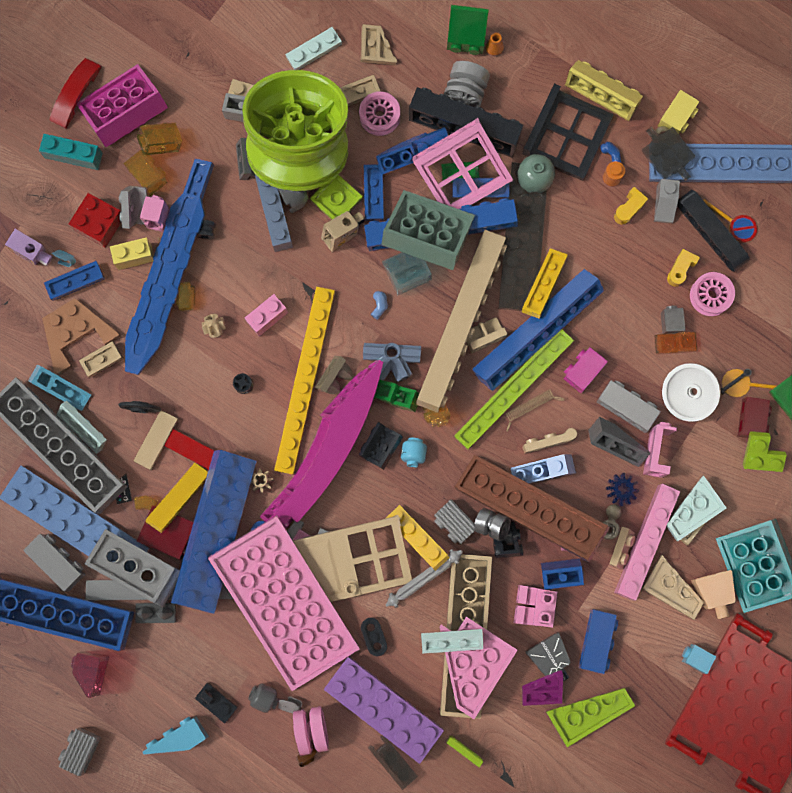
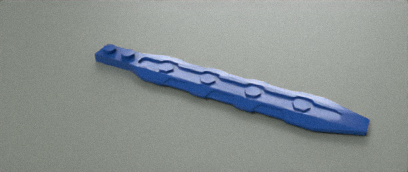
M199 159L194 160L183 194L170 207L160 244L156 247L153 256L154 261L147 281L144 282L141 299L125 337L126 372L139 375L161 345L167 319L172 305L175 304L179 292V284L184 270L188 266L192 246L205 216L202 199L214 167L212 162Z

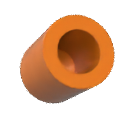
M617 161L608 164L603 174V181L606 185L613 187L621 182L625 174L623 164Z

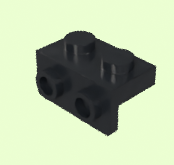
M378 422L372 428L366 443L362 445L359 455L366 461L384 470L403 436Z

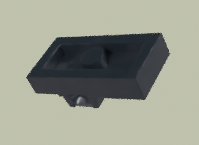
M208 682L194 698L224 724L238 708Z

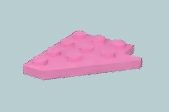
M465 617L457 631L482 629L483 649L445 652L456 707L472 719H475L514 657L517 649L468 617ZM443 625L439 626L440 632L451 631Z

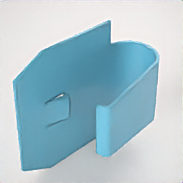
M57 250L52 253L54 256L62 259L58 261V264L70 267L76 263L74 256L65 251Z

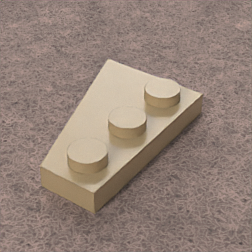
M660 555L641 589L694 620L704 602L685 583L678 572L671 567L664 556Z

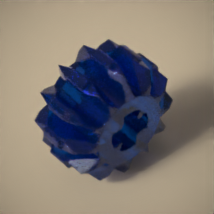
M622 473L620 478L617 474L613 475L614 480L609 479L607 481L611 486L605 487V490L611 491L607 498L613 496L612 503L615 504L619 500V506H623L624 501L627 505H630V499H637L633 493H638L639 489L633 488V486L637 485L638 482L631 483L630 481L633 476L630 475L626 479L625 473ZM622 485L623 488L626 489V492H624L623 494L620 490H618V488Z

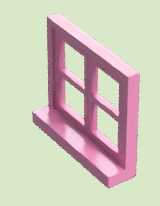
M478 118L413 156L415 166L437 202L457 209H461L464 205H471L513 181ZM478 138L487 155L465 167L456 150L473 139ZM450 154L459 172L438 183L428 166ZM490 159L500 176L478 188L468 171ZM462 175L472 192L450 204L441 187Z

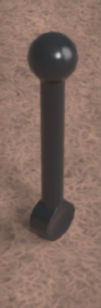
M745 369L743 371V374H741L735 380L730 382L724 388H720L721 395H724L727 389H729L731 386H733L738 381L743 379L745 376H750L752 371L750 369Z

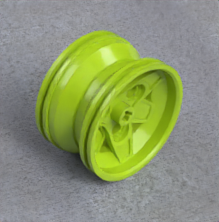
M287 70L261 79L249 90L243 102V122L248 134L246 139L248 163L257 177L275 188L306 191L321 187L339 175L348 158V138L345 132L348 123V104L344 93L333 81L323 75L310 71ZM329 129L332 131V133H325Z

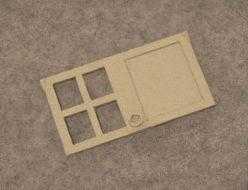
M398 515L293 540L331 602L407 584L412 580L400 529V517ZM392 525L397 548L377 552L372 529ZM367 531L372 554L352 558L347 535ZM398 554L403 577L384 581L379 558ZM373 560L378 583L359 587L354 564Z

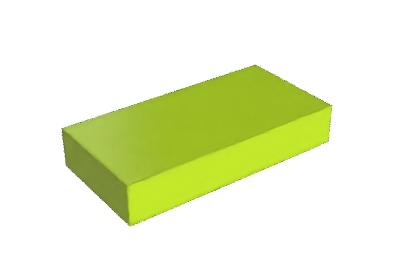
M452 735L449 736L446 740L448 745L476 766L480 767L482 765L483 759Z

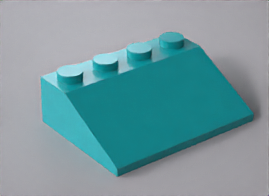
M776 518L716 538L726 568L732 571L734 589L743 613L792 599V558Z

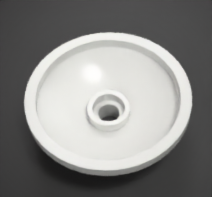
M689 363L676 367L667 375L663 383L662 396L667 409L675 417L684 421H699L708 417L714 412L720 401L721 390L716 376L708 368L699 364ZM693 388L697 389L696 395L692 393Z

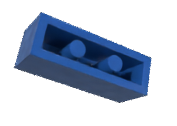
M593 609L590 610L578 668L604 674L605 670L608 671L610 666L608 654L614 647L612 635L613 631H617L619 622L616 619L617 615Z

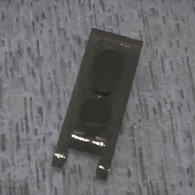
M381 735L380 738L384 744L377 750L372 745L368 746V748L403 790L418 775L390 741Z

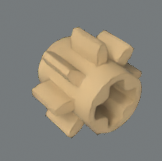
M217 314L206 316L204 318L205 322H202L204 334L209 333V336L212 338L222 335L223 330L226 329L223 317L219 318Z
M258 469L257 474L253 473V480H251L250 484L255 485L253 487L254 491L260 488L261 493H264L266 487L271 489L269 482L274 481V479L267 477L270 473L269 471L263 474L262 470ZM259 477H260V478L265 477V478H264V481H265V484H264V485L261 484V483L258 485L259 482H258L257 479H258Z

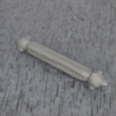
M449 550V559L436 571L429 567L401 587L396 595L390 593L385 604L386 607L395 606L397 608L400 600H405L447 570L452 562L459 564L463 551Z

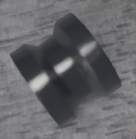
M203 220L196 237L207 240L214 239L215 234L213 232L216 228V223Z
M240 373L234 377L233 387L240 394H248L253 389V381L247 374Z

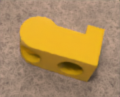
M635 187L627 195L629 200L624 205H620L614 214V220L620 225L628 223L648 200Z
M682 249L668 274V283L673 287L680 286L686 280V272L689 266L694 267L700 257Z

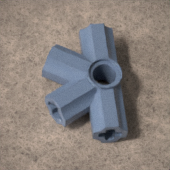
M364 343L363 360H381L383 362L379 378L381 380H385L392 370L397 382L403 381L412 376L406 362L420 363L421 346L397 345L395 343ZM390 349H395L397 351V355L395 357H389L387 355V351Z

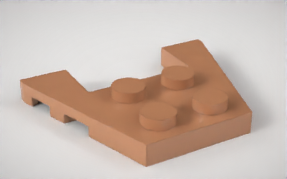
M75 298L42 318L56 375H60L72 367L63 350L94 330L97 331L105 345L121 337L119 333Z

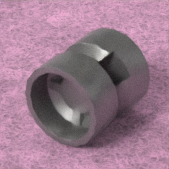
M483 508L476 517L474 530L486 536L489 534L491 538L503 541L508 534L511 520L500 513L496 515L494 511Z

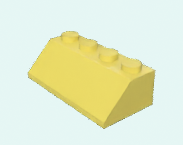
M580 60L569 70L565 86L628 121L643 97L637 90L629 89L621 81L613 80L605 72L597 71L589 63L581 62Z

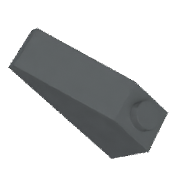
M601 417L588 430L592 445L637 467L650 455L647 449L617 425Z

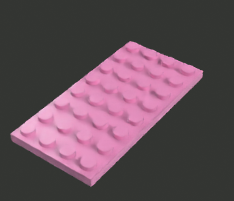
M277 515L208 557L292 691L359 650L356 641Z

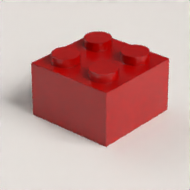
M87 193L68 225L77 233L106 248L121 224V211Z

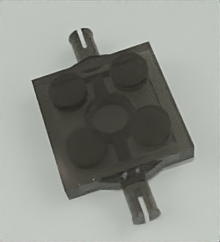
M650 127L646 133H648L652 141L642 149L643 154L663 179L679 173L685 182L691 177L685 170V166L696 156L673 127L660 135L657 134L653 127Z

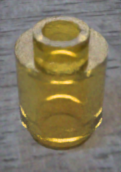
M181 282L178 287L179 292L176 298V305L181 311L193 310L195 305V286L191 285L190 282Z

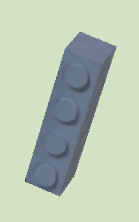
M255 175L274 251L278 252L293 248L278 188L265 183Z

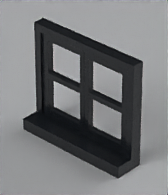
M554 83L523 148L522 154L527 157L534 154L544 155L551 160L554 169L583 181L614 114L560 91L561 86ZM559 102L578 110L570 130L550 122ZM582 112L601 120L592 140L573 132ZM547 129L566 137L557 158L538 150ZM569 139L588 147L579 167L560 159Z

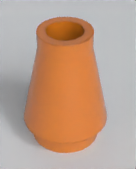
M493 33L486 43V51L495 56L502 53L504 49L502 37L499 33Z

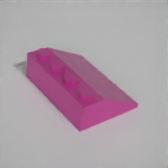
M138 64L80 100L77 104L105 147L115 143L168 108L159 91Z

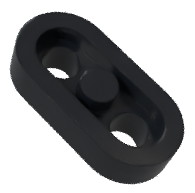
M375 618L365 619L361 624V632L368 651L373 656H382L387 650V642L381 625ZM368 624H373L375 629L368 631ZM376 642L381 644L380 650L374 649Z

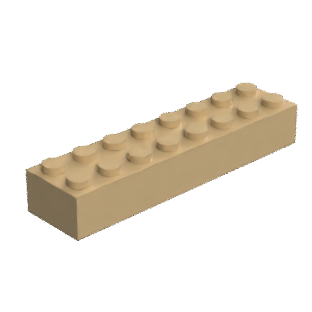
M461 554L459 564L452 562L447 629L457 631L465 617H468L487 630L492 557ZM444 653L440 715L471 718L456 707L446 655ZM481 710L476 716L477 719H481Z

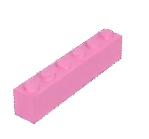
M664 484L657 486L630 552L629 560L623 569L614 593L632 601L637 600L680 491Z

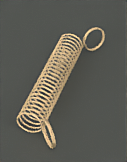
M554 397L556 400L564 401V398ZM517 415V417L515 416V418L513 417V419L511 418V420L509 419V421H512L520 416Z

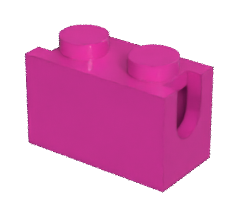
M590 347L587 351L583 349L576 357L578 362L575 365L570 364L564 371L566 374L564 380L580 393L585 390L608 362Z

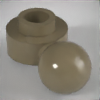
M612 504L606 509L608 520L602 523L612 529L610 534L606 533L604 536L606 540H612L619 534L620 528L615 521L620 518L622 510L618 505Z

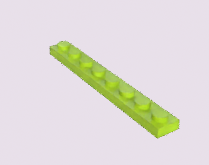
M561 329L498 390L454 437L468 450L574 340Z

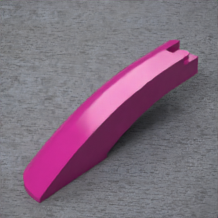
M381 360L374 361L369 364L368 368L363 371L361 370L320 414L322 420L305 459L284 490L261 514L260 518L265 522L277 515L285 529L293 520L298 523L328 487L351 451L365 422L383 365Z

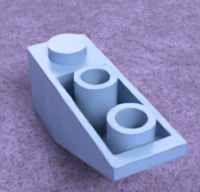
M563 454L511 468L512 475L529 484L576 473L572 454Z

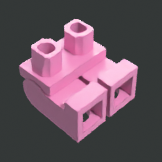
M518 585L516 603L534 605L535 608L516 605L513 623L553 627L557 592Z

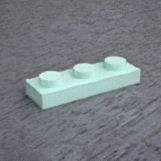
M333 27L285 55L293 69L300 70L342 45V41Z
M68 401L63 402L60 405L57 416L96 454L99 453L107 439Z
M482 629L421 633L423 654L483 649Z

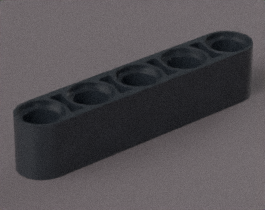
M691 189L678 199L677 207L732 272L737 271L750 261L748 253L694 190Z

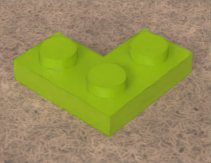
M750 431L743 467L744 469L783 472L787 455L784 451L768 450L771 439L770 433Z

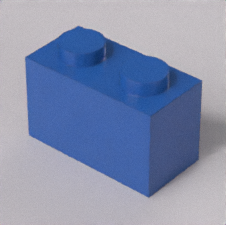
M580 558L541 563L544 590L584 585Z

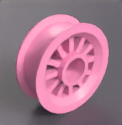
M371 93L360 104V121L363 128L370 134L384 136L397 128L400 122V106L398 101L389 93ZM378 111L385 113L383 116L375 115Z
M709 272L700 276L690 290V300L693 307L699 313L706 316L722 314L731 306L735 298V289L731 280L717 272ZM708 291H714L716 298L710 297Z

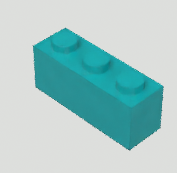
M43 134L39 152L45 159L94 170L99 169L103 155L97 145Z

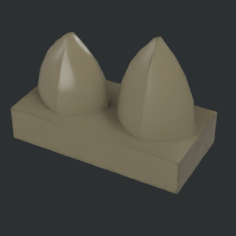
M334 356L315 388L328 394L340 393L341 388L335 377L345 380L354 378L351 368L345 363L346 360L341 356Z

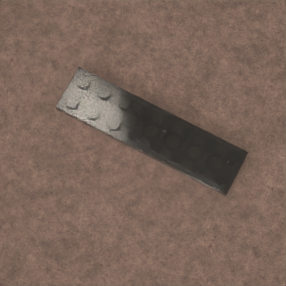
M512 162L510 175L513 181L509 184L508 198L514 200L518 226L505 228L506 239L504 244L507 245V248L503 255L498 309L522 311L540 271L547 190L538 193L527 192L518 182L517 174L521 163Z

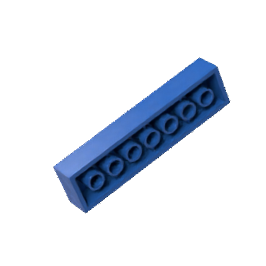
M223 450L214 451L171 603L208 613H215L223 582L208 557L235 541L257 461Z
M0 578L1 622L117 651L125 650L134 611Z

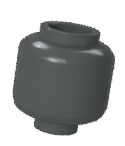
M263 683L258 686L254 685L248 697L250 706L263 713H268L270 709H275L279 702L277 690Z

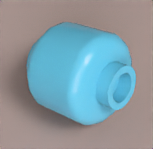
M408 438V441H405L402 445L401 460L406 462L408 467H418V464H422L426 460L427 445L423 443L422 439Z

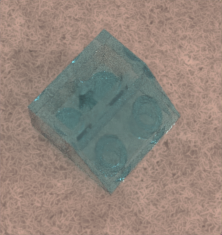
M402 252L382 261L397 296L432 280V274L426 261Z

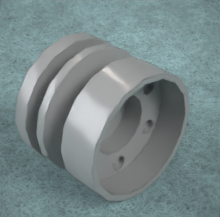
M456 61L453 64L450 73L451 79L447 82L444 94L452 100H462L469 106L480 107L485 93L484 89L487 88L490 78L489 71L473 62Z

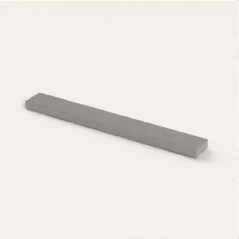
M86 580L85 600H148L114 580ZM223 583L219 599H233ZM174 590L168 600H172Z

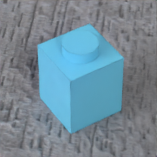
M691 644L690 647L687 646L682 653V657H684L682 662L703 674H708L716 656L694 644Z

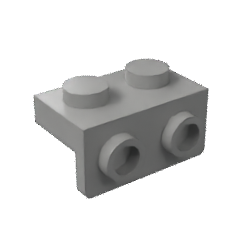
M128 186L120 192L119 202L122 209L120 221L122 222V228L130 229L135 224L145 223L140 219L145 197L147 196L146 187Z

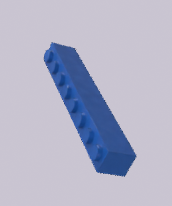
M509 198L500 199L496 203L482 202L478 206L464 205L459 209L475 215L468 235L482 233L484 230L494 231L518 226L514 200ZM389 219L385 222L371 221L364 225L369 251L389 248L382 245L383 231Z
M582 270L547 301L540 319L531 316L472 369L477 378L491 391L495 390L604 291L600 280L587 270Z

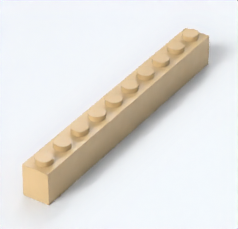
M484 230L417 398V405L437 413L440 407L444 408L448 398L445 396L446 391H451L454 380L451 378L454 372L458 373L461 362H458L460 355L464 356L468 345H465L467 338L471 339L475 329L472 328L473 322H478L481 311L478 309L480 304H485L488 296L485 294L486 289H491L494 278L491 276L493 271L497 272L501 261H498L500 255H504L507 245L504 244L506 237Z

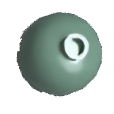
M540 154L526 157L519 165L517 172L518 182L527 192L542 193L548 190L553 184L555 177L553 163L549 158Z

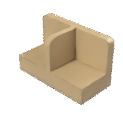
M493 318L485 323L480 322L478 326L474 327L471 339L467 338L466 343L471 353H474L505 339L507 332L505 328L501 327L498 319Z

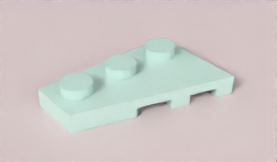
M704 476L700 478L667 523V528L676 541L681 540L726 509V506Z

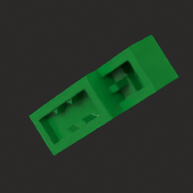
M379 379L373 399L416 413L419 392Z

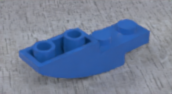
M444 127L428 134L425 132L377 155L376 158L382 174L414 163L413 156L448 136L446 128Z

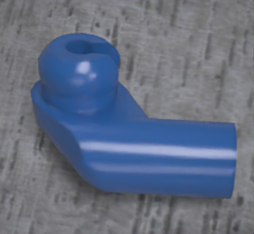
M606 142L601 145L602 153H609L612 162L617 161L621 163L620 150L612 142Z

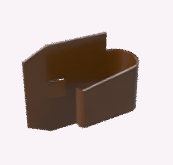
M312 743L313 749L311 754L304 756L299 754L297 756L300 767H305L315 760L314 755L317 753L314 743Z

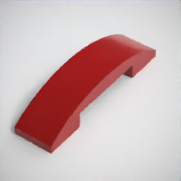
M84 58L67 79L55 102L49 119L51 122L67 129L75 115L74 109L90 81L94 82L102 68L101 65L87 58Z

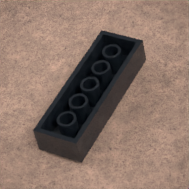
M417 87L409 106V121L433 130L445 127L448 135L478 118L497 153L513 158L521 138L523 125L519 121L505 119L498 113L491 114L478 106H469L462 100H452L445 94H435L428 88L423 87L421 89ZM478 138L469 142L483 147Z

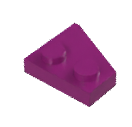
M562 670L522 686L523 706L562 704Z

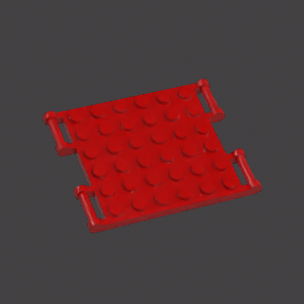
M736 613L713 654L716 658L708 674H702L668 735L665 745L670 748L674 747L691 757L698 765L703 764L708 752L741 771L735 787L740 790L744 789L749 793H764L747 782L748 777H751L771 789L770 793H780L792 771V662L766 647L773 636L772 632L764 631L744 619L743 615ZM740 625L761 637L759 643L736 630L737 626ZM679 734L701 747L699 753L676 740L677 735Z

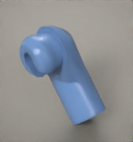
M376 291L373 294L377 307L373 310L371 316L376 320L388 308L387 296L384 292Z

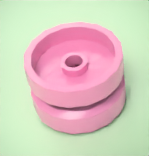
M321 706L311 708L309 712L310 721L304 709L293 711L294 735L300 756L311 754L313 749L312 741L318 752L329 751L326 722Z

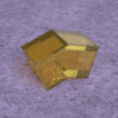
M146 495L135 497L136 510H150L152 505H157L158 500Z

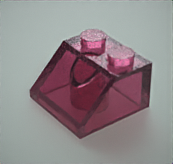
M85 651L79 652L73 657L71 662L72 674L86 697L100 696L109 656Z

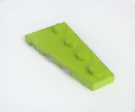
M621 688L546 711L566 747H569L635 705L625 688Z

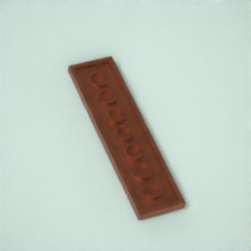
M476 455L473 456L455 485L456 490L509 517L514 522L587 562H590L609 530L608 525Z

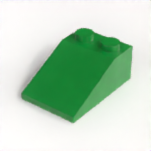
M451 5L447 50L454 53L462 51L469 52L472 55L483 54L489 9Z

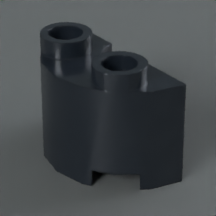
M514 521L510 523L508 534L503 541L493 539L496 558L523 556V546L518 544V541L521 540L520 529H516Z

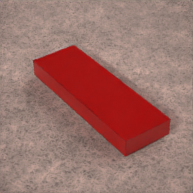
M173 429L164 446L209 470L214 450Z

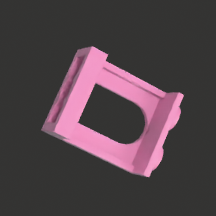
M660 422L659 425L657 424L650 429L647 446L650 455L645 459L643 475L663 478L670 474L671 466L660 465L658 460L662 435L669 436L677 429L671 427L672 424Z

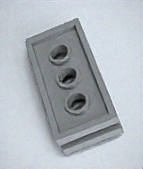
M107 529L104 530L85 562V565L161 607H164L173 592L180 573L176 568ZM112 550L118 553V559L115 562H110L107 558L108 553ZM128 560H132L136 564V568L132 572H128L124 567ZM143 571H152L153 579L151 581H144L142 579Z

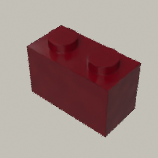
M748 396L742 399L737 437L749 438L750 431L769 433L767 420L772 412V406H769L770 400Z

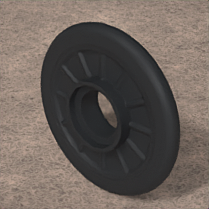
M142 401L120 402L118 404L120 408L131 410V412L156 413L161 411V407Z

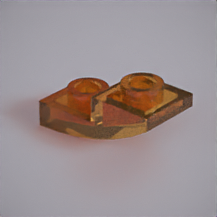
M678 332L676 334H657L654 336L656 354L698 351L696 332Z

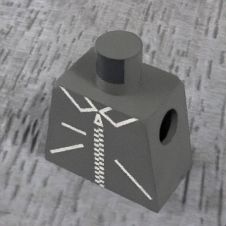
M558 632L525 651L544 676L562 670L563 682L569 678L564 667L571 662Z

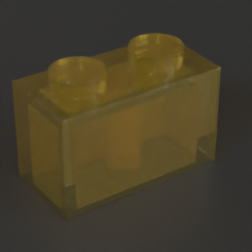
M176 122L155 125L146 124L140 126L137 134V140L143 156L179 152L182 144V138Z
M139 150L123 164L142 187L147 188V193L151 197L168 183L165 179L166 173L160 166L156 168L153 164L155 160L149 153L144 154L142 150Z

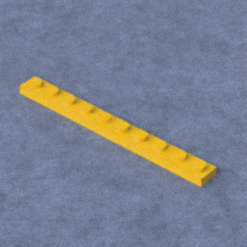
M316 286L274 469L276 472L294 475L335 290Z

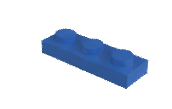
M379 164L364 165L365 221H384L383 174Z
M464 178L453 180V197H464L472 192ZM494 178L472 179L479 188ZM509 183L485 197H509Z
M94 261L46 281L44 285L50 300L54 301L102 281L105 278L98 262Z

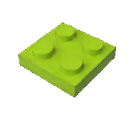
M338 175L329 183L321 186L310 198V201L332 220L346 211L350 212L363 199V196Z

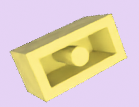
M680 90L661 118L658 127H667L670 130V134L674 137H677L680 132L683 134L689 126L687 123L688 119H693L699 110L696 108L699 101Z
M147 237L110 246L113 263L118 270L154 261L152 245Z

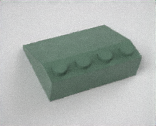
M403 190L383 231L382 245L454 270L475 215Z

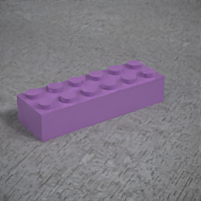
M350 656L347 657L324 688L327 693L419 764L444 731L441 726Z

